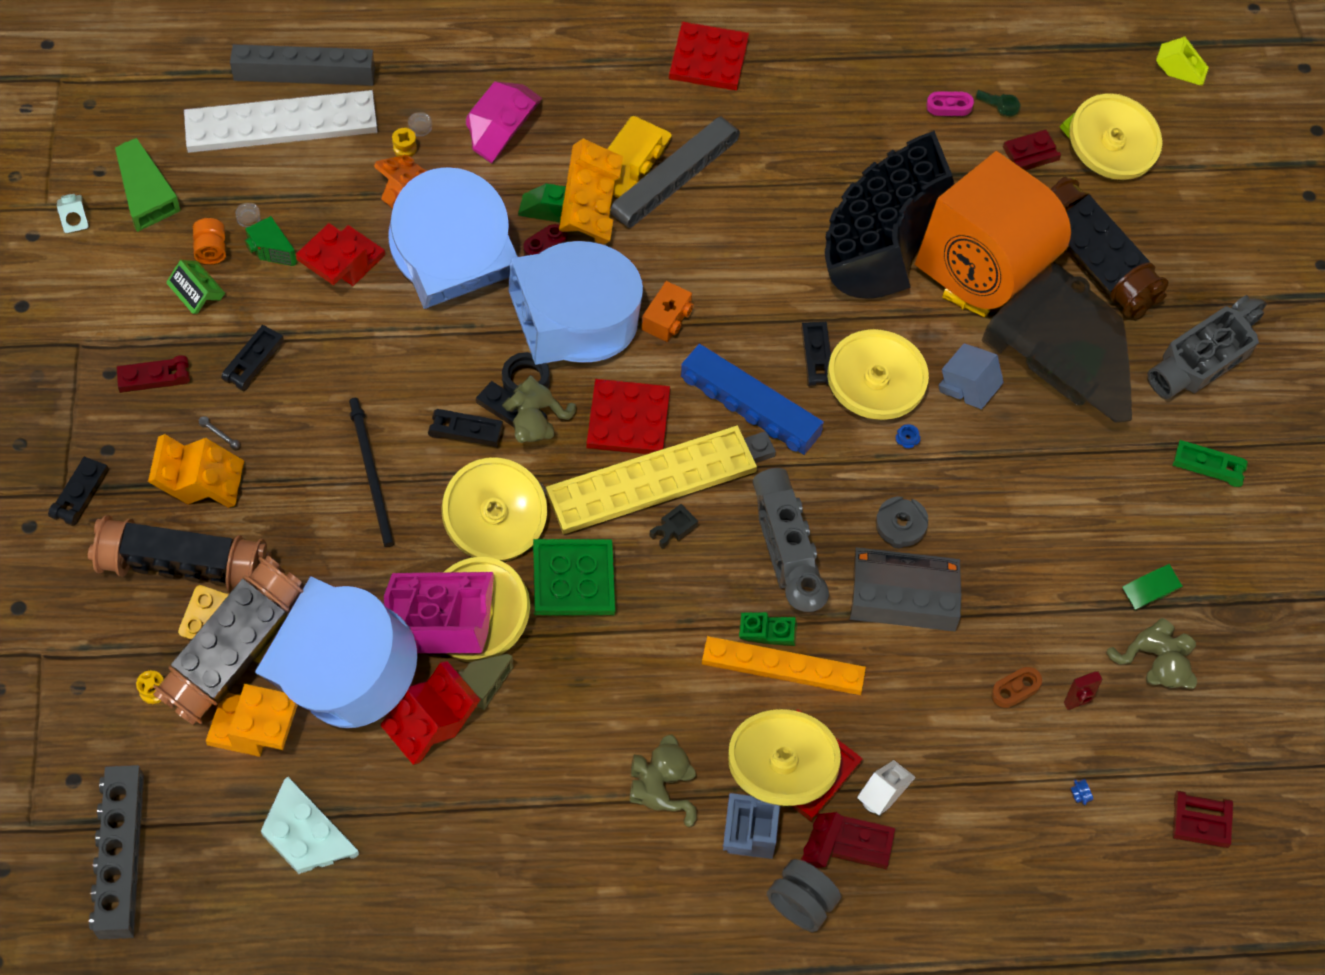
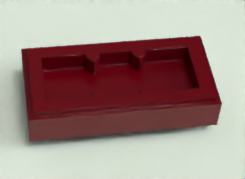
M1099 671L1074 679L1064 700L1067 710L1092 702L1103 680Z

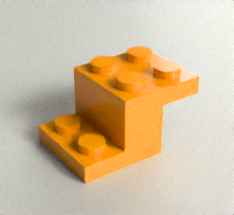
M164 434L157 439L148 482L186 504L210 497L230 508L236 504L244 460L207 438L184 446Z
M244 684L241 695L227 693L218 704L206 738V744L258 757L261 756L264 746L283 750L298 704L292 701L284 692Z

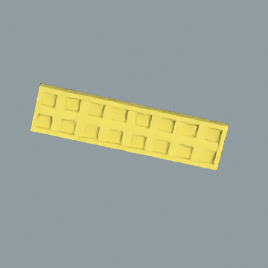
M737 425L547 486L546 494L564 535L755 473L757 466Z

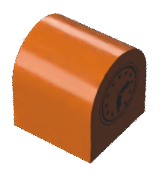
M996 150L938 197L914 265L966 303L983 309L998 308L1009 301L1066 250L1071 237L1069 217L1063 204L1051 189Z

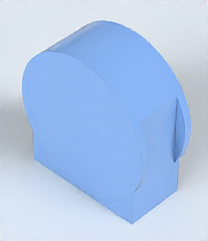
M437 168L426 171L409 181L395 200L388 235L390 251L399 270L413 282L424 309L509 278L511 258L517 257L508 236V216L501 197L486 180L472 172L458 168Z
M573 241L554 245L540 254L511 258L508 291L534 363L537 365L560 360L596 362L610 358L623 351L631 343L637 331L643 285L640 274L634 264L620 252L598 243Z
M310 576L303 588L304 592L300 593L255 673L284 691L292 701L310 710L317 718L329 725L340 728H356L375 722L389 713L400 702L412 682L417 664V648L414 635L407 623L399 615L386 608L377 597L368 591L349 586L333 587Z

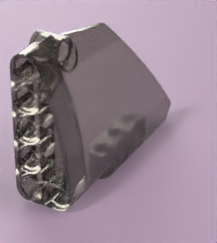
M1053 261L1015 294L992 318L981 341L998 354H1002L1009 345L1027 358L1026 363L1034 373L1073 403L1083 405L1088 401L1115 423L1131 421V381L1124 320L1106 302L1090 290V284L1085 278L1080 276L1074 277Z

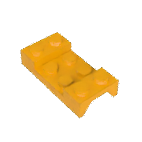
M584 138L573 145L559 227L560 231H580L594 237L595 243L602 245L610 242L613 219L609 218L614 182L620 178L623 156Z

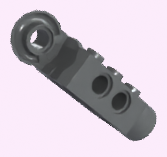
M1245 295L1231 308L1225 306L1172 341L1162 356L1163 361L1148 371V381L1152 389L1164 399H1170L1183 389L1196 393L1250 357L1259 343L1258 336L1251 326L1264 315L1263 309L1266 307L1267 302L1258 298L1250 299L1248 295Z
M771 468L762 471L753 478L752 483L757 496L759 523L779 588H785L786 598L795 609L803 612H814L821 609L827 603L829 588L825 580L820 576L818 567L815 564L817 551L815 544L810 543L808 538L810 535L807 520L803 521L801 516L803 512L801 500L795 497L785 469ZM809 587L813 589V591H805L802 588Z

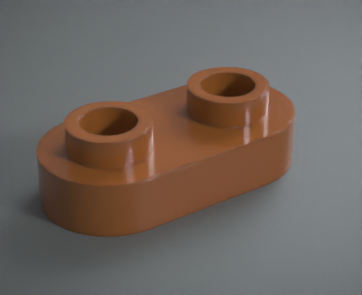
M1023 667L995 683L991 693L992 700L999 707L1010 708L1036 694L1041 687L1042 676L1035 668ZM1023 681L1030 682L1031 686H1025ZM1001 693H1006L1009 698H1003Z

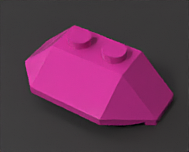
M494 81L468 114L472 150L492 164L542 98L524 84Z

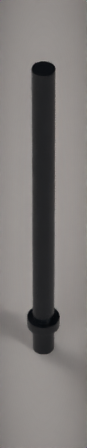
M351 398L349 400L351 408L350 419L355 424L384 547H392L394 540L364 422L366 417L365 411L361 409L359 398Z

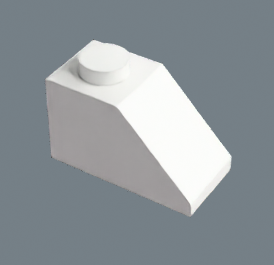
M893 760L874 772L857 798L863 802V806L868 811L880 815L891 807L912 783L915 776Z

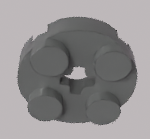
M897 496L886 500L880 506L875 524L879 535L886 542L890 543L893 548L900 549L912 546L923 539L928 528V514L918 501L914 499L909 501ZM897 518L907 519L906 526L897 524Z

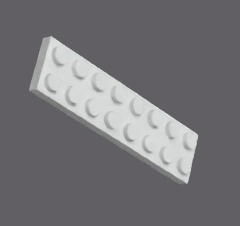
M372 90L184 110L188 153L378 133Z

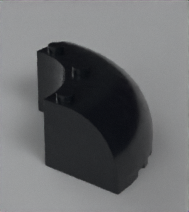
M935 131L906 142L907 146L896 152L891 150L886 153L887 157L878 164L876 162L872 163L862 172L863 177L856 183L852 182L842 195V202L838 208H834L829 220L830 227L825 236V260L831 281L837 289L846 295L871 299L911 288L909 282L910 264L914 254L922 244L937 199L955 184Z

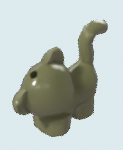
M531 375L523 383H520L513 391L514 395L508 397L502 404L506 411H514L515 409L518 411V415L513 420L515 438L520 443L536 442L543 438L551 439L554 437L553 425L546 420L539 409L549 406L558 418L569 420L574 416L577 407L574 403H569L566 410H564L560 403L552 397L550 390L538 383Z
M1160 618L1153 626L1139 633L1136 639L1128 646L1124 655L1118 653L1114 647L1107 649L1106 653L1110 659L1119 665L1131 663L1139 650L1157 655L1152 669L1146 675L1147 683L1151 685L1161 684L1168 688L1183 687L1188 689H1194L1197 685V678L1192 672L1190 660L1184 657L1193 651L1196 647V642L1185 633L1177 638H1173L1175 628L1164 618Z
M672 734L667 735L661 740L660 745L652 751L649 765H647L646 758L642 755H633L631 776L639 778V780H633L631 783L630 802L644 805L656 811L668 810L674 812L684 810L686 811L684 824L687 827L694 826L697 819L696 807L688 799L670 800L663 783H672L678 780L689 781L696 777V773L689 764L686 753L678 746L675 736Z

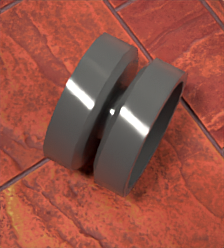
M798 859L790 860L782 871L783 879L774 881L767 891V897L775 909L793 924L804 930L816 932L826 920L825 912L833 911L841 899V894L835 884L817 868Z

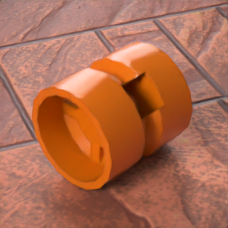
M204 218L196 221L193 225L194 258L196 261L207 265L220 263L226 257L224 224L218 219Z

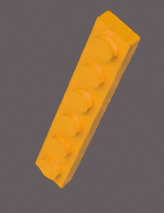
M707 636L702 658V665L861 695L866 669L864 666Z

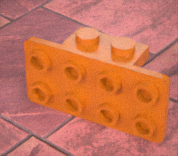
M407 155L376 161L374 167L389 179L381 199L393 208L395 200L403 187L413 178L427 170L421 168L414 162L413 158Z

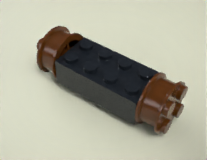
M1067 176L1061 178L1051 190L1059 198L1069 217L1071 237L1066 249L1114 303H1119L1124 308L1123 313L1126 317L1139 319L1151 306L1165 299L1167 296L1165 291L1169 284L1168 280L1157 275L1154 264L1150 263L1092 196L1079 188V181L1077 179L1068 178Z

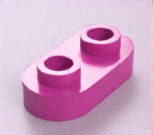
M933 92L928 96L926 107L931 114L936 116H965L971 113L974 99L966 92Z

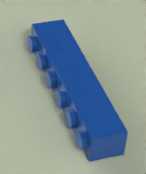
M700 343L682 363L681 377L687 384L701 389L706 396L711 399L715 398L723 403L728 410L737 412L750 424L759 426L770 437L778 438L791 450L805 455L820 437L824 421Z

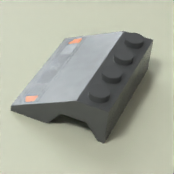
M855 548L854 585L850 620L956 631L961 611L960 559Z

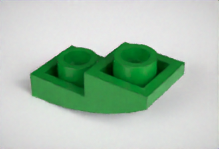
M1168 564L1128 583L1122 588L1135 611L1157 599L1160 600L1183 586L1171 565Z
M767 612L741 613L740 639L763 644L795 646L796 617H769Z

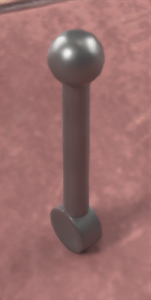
M202 416L199 418L201 427H207L228 442L233 450H237L240 447L238 440H232L209 422L208 417Z

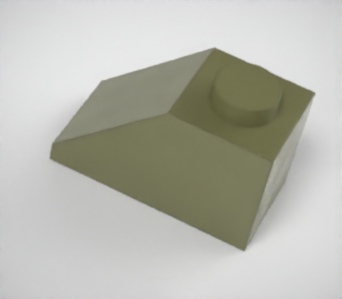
M505 654L469 663L465 670L461 669L458 672L481 699L477 707L485 710L513 669V656Z

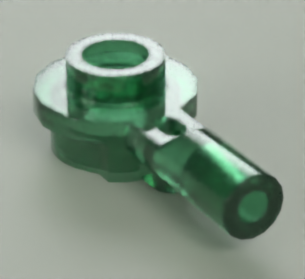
M978 90L975 96L976 99L997 106L998 112L1003 116H1014L1020 111V102L1014 95L1002 94L998 96Z

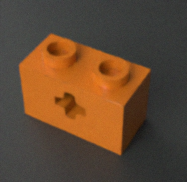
M666 281L642 316V330L668 342L672 335H677L683 318L689 317L693 310L694 304L691 303L692 293Z

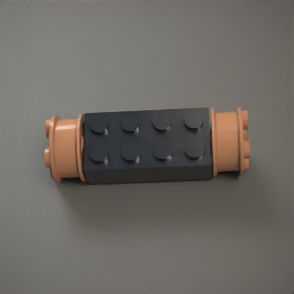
M105 515L102 519L96 520L94 543L90 545L88 550V559L92 560L96 573H103L104 570L116 572L120 577H124L131 567L134 572L148 574V571L158 572L160 576L174 578V575L184 576L186 580L200 582V579L211 580L212 584L226 586L228 593L232 592L245 575L250 576L260 564L258 560L260 557L264 560L267 556L272 557L271 552L267 551L266 540L262 538L255 542L244 540L242 535H237L233 541L232 538L135 524V521L130 518L124 522L113 520L110 515Z
M269 556L265 560L261 557L258 559L260 561L258 567L250 576L245 575L171 664L174 668L168 667L170 673L159 686L153 685L156 689L153 695L171 708L176 705L177 709L175 712L192 725L196 721L202 724L200 718L211 705L216 706L217 702L220 703L277 634L300 593L304 592L303 588L305 586L290 572L284 575L285 571Z

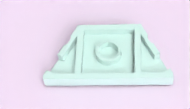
M287 777L261 829L265 839L298 874L310 871L317 866L324 867L334 864L333 861L357 857L359 855L358 850Z

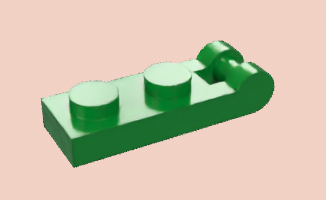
M1180 440L1172 466L1226 481L1234 487H1241L1244 482L1243 472L1246 471L1248 462L1234 455Z

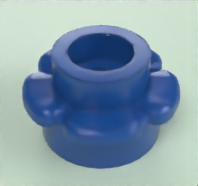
M911 424L903 425L897 430L898 434L895 436L896 442L908 449L918 445L921 439L919 430Z
M1075 779V786L1070 787L1076 803L1082 801L1083 805H1087L1086 802L1094 800L1091 790L1085 779L1078 782Z

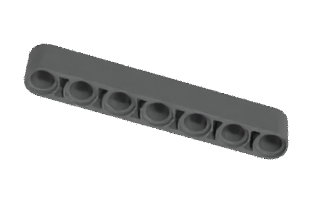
M718 117L621 195L612 204L610 214L627 228L633 227L737 141L740 130L723 117Z

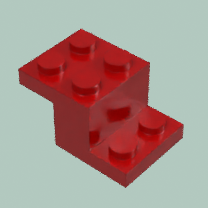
M330 223L296 253L297 261L332 285L343 279L351 286H354L385 256V250L351 226L347 225L340 231Z
M448 661L441 662L427 682L409 686L404 697L387 714L380 726L408 760L415 765L421 763L433 744L455 738L481 699Z

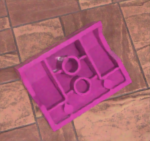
M493 572L392 573L384 594V605L407 623L414 635L417 653H482L489 630L494 574Z

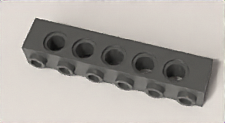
M139 765L105 767L104 777H100L99 790L103 794L102 803H99L97 807L98 820H101L100 830H96L95 843L96 847H99L98 857H94L93 871L94 874H97V881L91 888L92 902H95L94 912H91L89 915L90 930L94 931L98 940L134 938L144 775ZM126 794L123 800L114 801L116 796ZM124 821L121 827L112 828L115 822ZM122 847V851L119 854L110 855L114 848ZM115 874L121 875L118 881L108 883L111 876ZM119 902L116 909L106 911L110 903Z

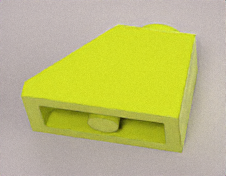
M1186 37L1163 43L1156 59L1158 65L1168 76L1197 85L1204 83L1209 68Z

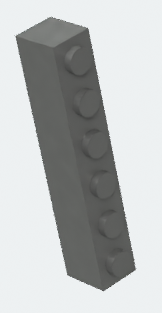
M232 45L230 65L234 81L373 86L375 62L373 49Z

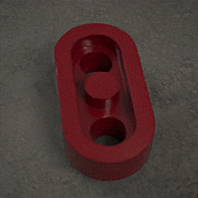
M558 224L548 225L525 240L523 244L524 256L540 254L554 245L567 242V232L560 231V225Z

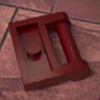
M1177 790L1174 797L1173 838L1229 848L1232 838L1233 800L1223 799V801L1190 796L1186 795L1184 791ZM1185 806L1221 812L1222 816L1185 810Z

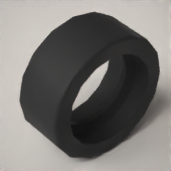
M517 353L504 363L502 368L503 388L514 395L513 391L518 386L511 381V375L520 368L535 369L541 376L538 383L546 388L549 387L550 373L547 363L535 365L531 353Z

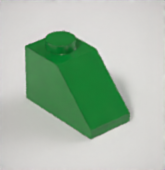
M545 183L524 193L518 216L560 223L566 186Z

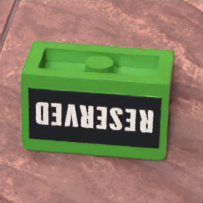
M180 260L167 280L168 286L192 314H198L206 300H221L225 294L198 261Z

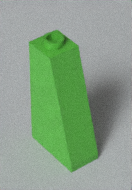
M135 138L116 147L115 151L135 230L138 232L180 212L177 196L138 139Z

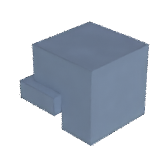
M964 343L942 368L944 379L938 386L941 393L960 400L964 397L966 404L982 409L1004 383L998 355Z
M730 793L723 850L728 851L729 854L772 859L776 844L780 805L763 802L749 795Z

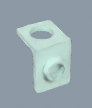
M68 194L57 200V209L65 233L88 228V222L82 205V195ZM70 212H76L80 215L81 221L78 225L73 226L67 223L66 216Z

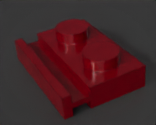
M1046 129L1005 141L1003 145L1008 158L1025 171L1059 161L1061 153L1056 150V145Z
M843 816L844 819L834 843L832 857L887 869L895 828Z

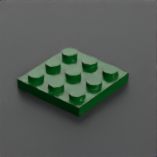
M533 539L534 615H615L612 539Z

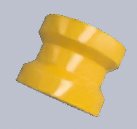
M400 128L393 133L392 142L395 155L412 157L417 151L414 131L409 128Z
M145 671L140 674L136 681L140 697L148 704L161 702V700L153 695L156 690L149 692L150 689L154 688V684L159 686L164 680L157 671Z

